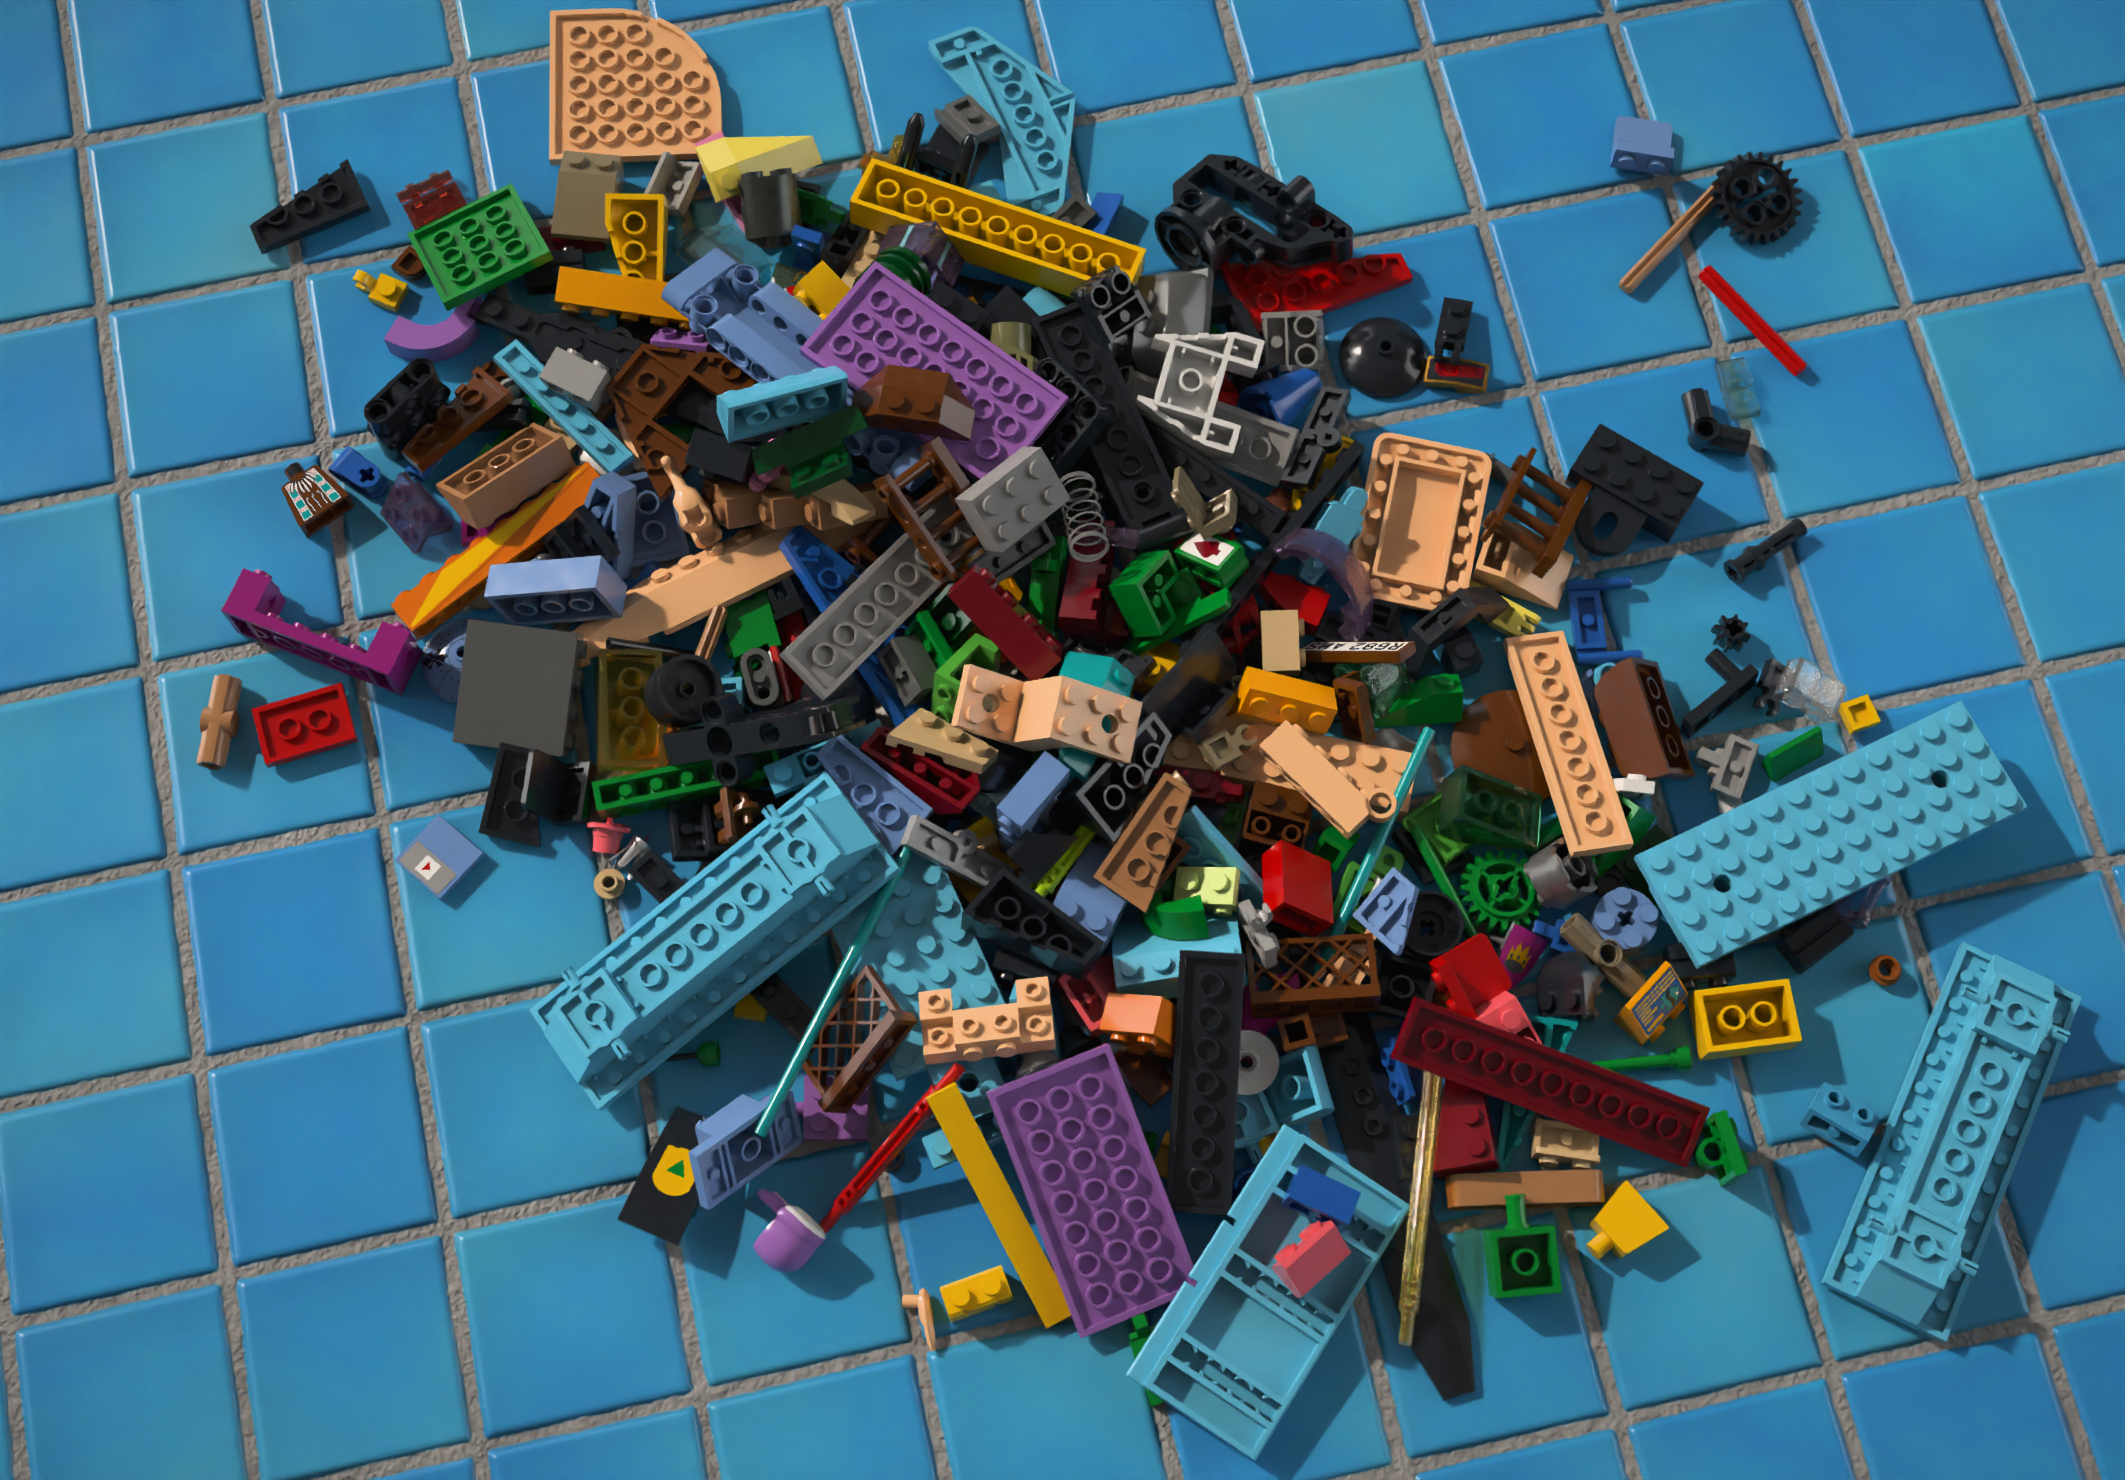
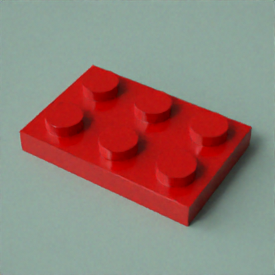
M342 682L251 709L264 762L268 768L359 742L345 687Z

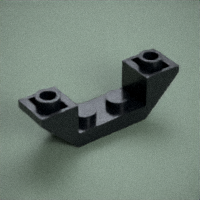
M1213 289L1210 323L1213 325L1225 323L1228 332H1237L1261 339L1243 302ZM1226 371L1228 380L1231 383L1233 382L1237 392L1241 393L1247 387L1250 377Z
M1491 586L1457 589L1411 627L1406 641L1415 642L1416 652L1402 663L1397 664L1414 682L1422 679L1439 665L1433 653L1438 646L1475 616L1488 625L1510 607L1509 603Z

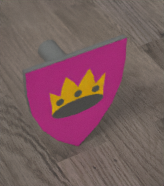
M1512 922L1505 936L1500 935L1497 931L1493 932L1490 936V942L1500 947L1498 957L1512 982L1509 990L1521 982L1532 970L1548 943L1547 940Z

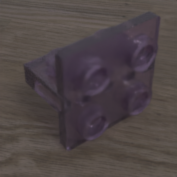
M406 472L399 473L380 514L413 554L421 552L427 538L451 531L454 522L420 481L414 482Z

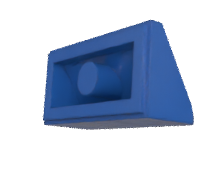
M1097 192L1091 204V207L1097 214L1084 229L1109 236L1124 205V195Z

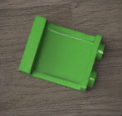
M975 633L935 672L931 712L937 717L952 724L961 682L959 680L962 677L964 665L972 664L993 672H999L1001 650L991 640Z

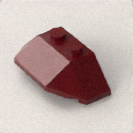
M878 727L860 747L861 752L929 805L936 815L963 813L981 792L977 773L946 764L942 757L931 753H925L924 756L914 754V748L898 743L896 748L886 745L887 735L895 728Z

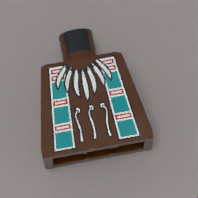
M295 462L285 469L284 473L290 481L284 484L281 490L299 527L307 538L355 507L348 493L318 465H313L305 471L300 463Z

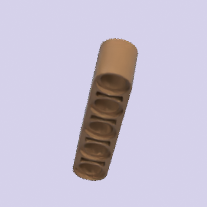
M1599 1169L1464 1173L1445 1176L1447 1209L1451 1211L1506 1209L1504 1195L1520 1193L1525 1194L1526 1209L1586 1207L1606 1204L1603 1172Z

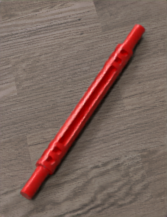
M954 1063L937 1085H931L907 1116L833 1201L834 1206L819 1223L825 1233L837 1223L843 1214H849L873 1183L933 1115V1111L925 1097L953 1082L956 1083L965 1072V1069L960 1064Z

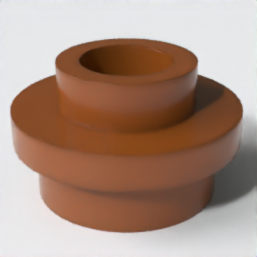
M1879 955L1870 962L1869 975L1878 985L1890 986L1899 980L1901 966L1894 957ZM1881 966L1888 969V976L1880 973L1879 968Z

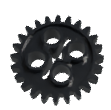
M1750 151L1743 157L1739 154L1732 161L1729 160L1723 165L1724 168L1716 173L1718 178L1711 185L1717 189L1712 191L1710 196L1716 198L1717 201L1710 206L1711 208L1719 209L1720 212L1714 218H1723L1724 222L1721 225V229L1729 226L1731 228L1730 237L1738 233L1740 234L1739 242L1741 243L1749 237L1750 245L1753 246L1758 241H1760L1761 245H1765L1770 240L1772 242L1780 239V236L1783 237L1789 233V229L1796 225L1794 219L1801 215V212L1796 208L1803 204V201L1797 199L1796 196L1802 192V189L1793 187L1798 178L1790 179L1788 177L1792 171L1791 168L1785 171L1781 169L1783 160L1774 164L1772 154L1764 160L1761 151L1754 157ZM1759 176L1764 179L1765 185L1761 183ZM1734 187L1739 188L1741 195L1735 191ZM1772 188L1777 189V192L1768 194L1762 200L1757 199L1740 209L1735 207V205L1742 204L1750 198L1758 197ZM1771 202L1776 204L1778 211L1773 208ZM1747 212L1753 216L1754 221L1749 219Z

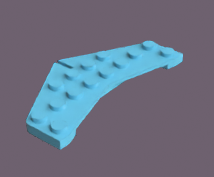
M966 27L928 41L929 51L939 66L966 95L969 94L1000 124L1001 134H998L1007 202L1051 217L1064 205L1076 105L1074 92L978 27Z

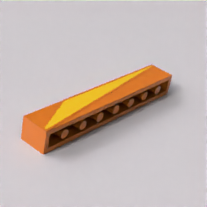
M588 461L583 465L573 467L565 478L558 483L548 485L535 500L525 502L513 516L500 520L491 532L474 539L465 551L448 558L444 566L435 573L430 572L426 574L413 589L401 592L395 598V602L391 604L396 615L405 626L411 629L410 632L415 639L420 641L485 593L490 565L527 562L544 550L545 547L541 541L554 527L563 523L576 508L584 504L592 481L600 477Z

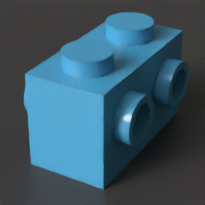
M1824 1081L1799 1125L1858 1158L1869 1142L1883 1114Z

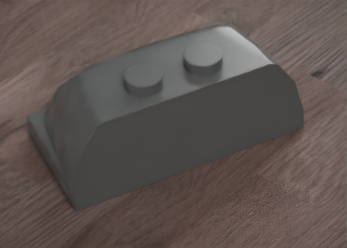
M1210 268L1190 272L1166 271L1139 277L1138 290L1152 315L1134 325L1132 357L1139 372L1158 379L1160 378L1166 352L1151 348L1155 334L1197 335L1198 333L1210 332L1214 272Z

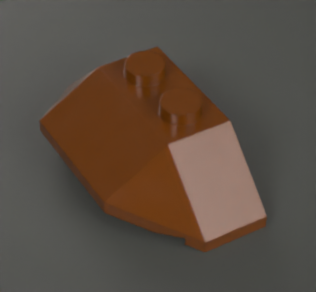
M888 364L853 393L851 406H856L861 410L868 423V427L971 441L975 410L950 373Z

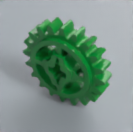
M1499 850L1496 858H1494L1490 851H1487L1484 860L1477 855L1473 860V864H1467L1464 869L1466 874H1462L1459 879L1462 885L1458 889L1457 894L1465 896L1461 902L1464 907H1470L1468 911L1469 917L1474 915L1478 917L1475 926L1478 927L1483 922H1486L1488 933L1492 931L1494 926H1497L1500 935H1503L1507 927L1510 928L1512 922L1527 929L1531 921L1537 919L1539 916L1538 911H1541L1543 906L1537 899L1538 892L1523 871L1524 864L1527 863L1528 859L1524 858L1518 863L1516 862L1515 852L1507 859L1503 850ZM1490 873H1502L1503 875H1501V874H1497V875L1492 874V875L1490 876L1489 874H1490ZM1517 883L1522 888L1524 899L1520 897L1521 893L1519 892ZM1479 885L1481 886V888H1483L1482 892L1484 893L1486 902L1483 900L1480 894ZM1506 886L1507 889L1505 890L1504 894H1501L1499 898H1496L1499 891H1502V889ZM1511 909L1514 910V911H1511V912L1499 911V910H1508V911H1510Z

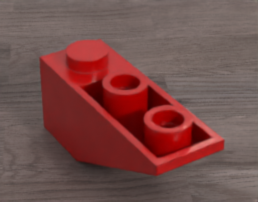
M1271 572L1256 590L1267 604L1273 603L1276 610H1298V619L1304 618L1305 633L1315 637L1331 597L1324 589L1315 585L1307 586L1302 584L1295 577L1288 574L1280 575Z

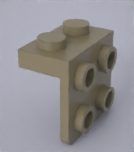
M1181 466L1175 468L1171 496L1178 508L1183 507L1188 514L1187 521L1195 533L1199 531L1204 540L1216 533L1224 534L1228 532L1236 523L1238 498L1233 490L1229 489L1205 503Z

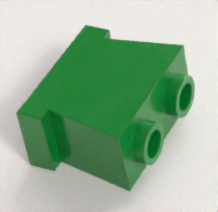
M766 590L754 593L755 599L738 601L725 607L728 610V615L721 632H727L729 641L723 643L728 660L734 659L736 665L740 664L743 654L753 648L763 649L768 652L769 648L775 645L783 652Z

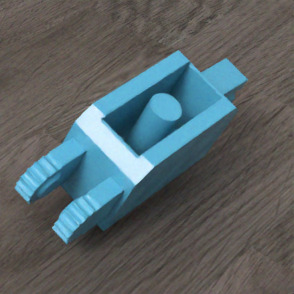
M1350 486V488L1345 490V494L1343 493L1339 501L1330 500L1323 502L1299 542L1300 552L1305 554L1296 573L1299 578L1314 585L1328 568L1334 569L1335 566H1339L1344 561L1347 555V546L1351 540L1354 541L1359 536L1363 528L1361 524L1365 518L1360 513L1366 505L1365 502H1367L1369 495L1365 489Z

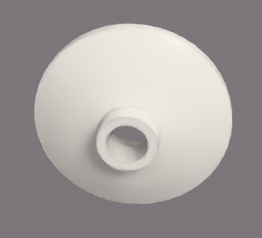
M1241 1030L1240 1061L1242 1057L1250 1056L1253 1059V1065L1250 1068H1243L1240 1063L1238 1094L1253 1095L1262 1092L1272 1084L1278 1073L1279 1056L1274 1044L1265 1035L1252 1030Z

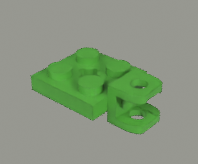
M1387 845L1383 846L1359 900L1368 897L1376 884L1373 881L1376 875L1384 878L1393 867L1401 872L1404 864L1403 854ZM1354 861L1348 864L1332 899L1334 923L1361 866ZM1358 901V903H1357V906H1356V908H1355L1353 914H1354L1355 911L1360 907L1359 901ZM1353 916L1346 930L1354 934H1363L1367 929ZM1378 938L1374 941V945L1378 947L1383 945Z

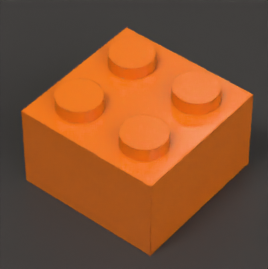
M1108 993L1099 1030L1111 1036L1110 1041L1127 1046L1126 1050L1130 1053L1145 1055L1146 1051H1152L1159 1056L1172 1057L1175 1048L1177 1006L1162 996Z

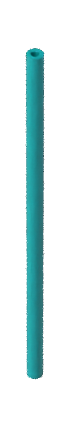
M1423 728L1394 792L1397 801L1395 814L1389 821L1380 823L1329 936L1343 935L1435 735L1436 731L1432 728ZM1390 803L1386 809V812H1388L1391 809ZM1324 946L1320 957L1328 962L1336 951L1330 946ZM1316 963L1311 976L1313 977L1322 966ZM1325 974L1318 980L1320 983L1322 982Z
M903 846L899 851L895 861L902 871L880 888L753 1132L754 1134L765 1139L905 870L913 851Z

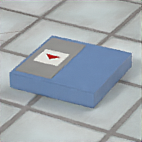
M437 815L399 854L395 861L439 900L443 901L485 855L440 815Z

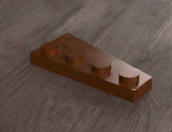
M479 366L471 372L473 378L466 385L461 383L454 391L456 397L449 405L443 404L436 411L437 416L433 423L425 424L401 451L405 459L420 472H424L437 460L515 400L507 388Z

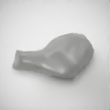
M1383 728L1375 731L1376 740L1369 743L1370 745L1413 753L1417 741L1404 737L1392 728Z

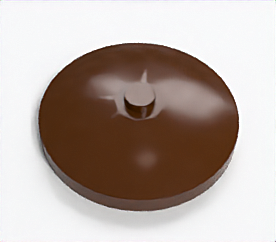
M1495 691L1473 701L1462 712V722H1456L1450 740L1451 763L1461 784L1480 801L1497 808H1501L1504 805L1508 810L1531 808L1550 799L1551 794L1518 691Z

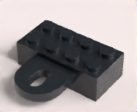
M1601 423L1571 467L1564 483L1569 487L1575 488L1583 479L1592 485L1587 496L1588 499L1576 519L1575 534L1583 548L1601 557H1612L1623 553L1629 548L1641 528L1668 543L1704 484L1703 481ZM1605 516L1612 517L1617 524L1615 530L1608 539H1598L1594 535V528L1601 518Z

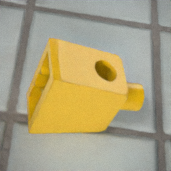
M1626 1180L1614 1191L1606 1204L1603 1205L1589 1223L1597 1235L1586 1244V1247L1598 1260L1610 1250L1621 1259L1661 1235L1669 1226Z

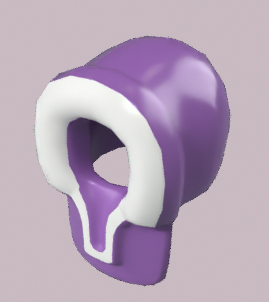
M764 1188L760 1189L756 1194L777 1216L760 1234L753 1244V1248L761 1260L775 1271L781 1273L798 1271L807 1263L815 1250L823 1244L826 1239L825 1232L800 1207L791 1206L775 1191L770 1192Z

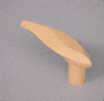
M922 1288L919 1291V1295H903V1308H918L919 1318L924 1327L927 1343L930 1350L935 1351V1329L929 1293L925 1288Z

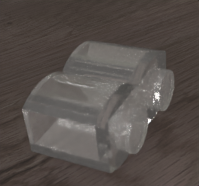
M1800 657L1787 661L1775 693L1782 699L1785 705L1799 708L1806 714L1805 717L1809 721L1823 723L1835 719L1847 687L1838 679L1824 673L1814 663Z

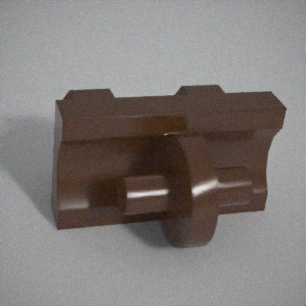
M725 786L719 790L721 801L714 805V811L717 818L724 821V828L717 833L718 841L721 845L732 847L754 829L753 819L761 814V807L759 803L750 801L749 793L734 792Z

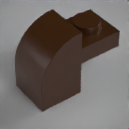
M1308 1012L1276 1020L1286 1055L1305 1046H1315L1319 1051V1049L1349 1041L1342 1013L1318 1014L1309 1017Z

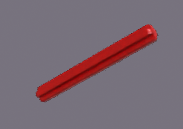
M1708 265L1700 272L1699 279L1793 376L1800 375L1806 369L1807 363L1712 266Z

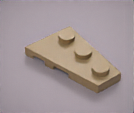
M919 708L887 735L885 743L895 748L898 743L914 748L913 753L924 756L925 753H931L942 757L946 764L978 774H982L996 762L999 750L988 745L985 741L979 740L961 729L952 727L950 723L923 708Z

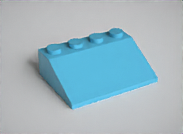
M1204 911L1210 937L1196 940H1173L1156 936L1143 927L1140 919L1119 922L1112 935L1113 965L1117 992L1122 994L1162 996L1165 999L1177 998L1181 949L1243 953L1237 912H1232V916L1223 917L1214 915L1210 911ZM1246 969L1244 974V986H1248Z

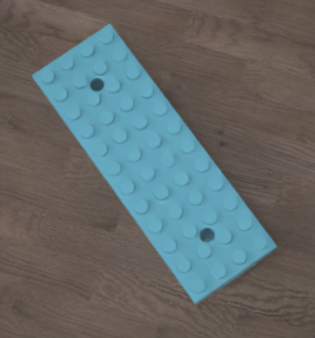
M1959 701L1637 854L1634 860L1649 885L1648 889L1679 943L1683 944L1695 967L1698 969L2024 811L2028 806L1962 701Z
M828 772L822 773L778 810L774 808L773 804L766 806L767 809L764 808L762 810V814L766 817L762 823L578 971L575 972L572 966L565 968L566 971L562 970L560 975L565 981L529 1009L544 1031V1035L576 1082L582 1086L597 1110L603 1111L902 871Z
M1965 942L1959 945L1822 1279V1285L1939 1342H1947L1971 1278L1975 1276L1979 1264H1977L2063 1044L2067 1042L2068 1036H2070L2069 1029L2081 1001V996L2054 984V981L1996 954H1988Z

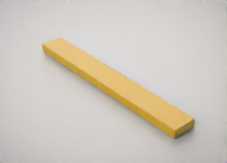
M953 1082L925 1097L1046 1329L1071 1316L1057 1277L956 1083Z

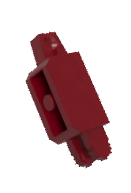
M1160 765L1159 769L1153 770L1148 781L1157 785L1165 772L1171 775L1177 770L1189 784L1188 787L1193 790L1189 799L1191 802L1226 806V803L1243 804L1245 797L1243 784L1231 783L1229 778L1222 776L1221 771L1214 772L1208 769ZM1149 786L1145 795H1148L1155 786Z

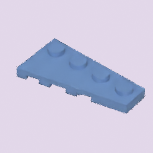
M843 736L831 738L816 754L817 760L826 772L831 775L893 858L902 848L900 843L910 816L919 815L927 820L932 815L933 809Z

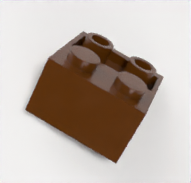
M1255 780L1249 790L1242 822L1241 839L1269 847L1283 840L1304 850L1313 806L1297 790Z

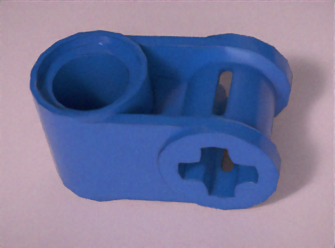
M346 446L328 468L329 472L339 481L351 486L367 498H381L388 490V482L381 474L380 469L349 446Z

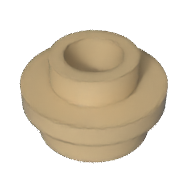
M602 870L594 879V889L598 896L603 899H616L625 890V879L618 870ZM607 879L615 880L614 885L610 888L604 887V882Z

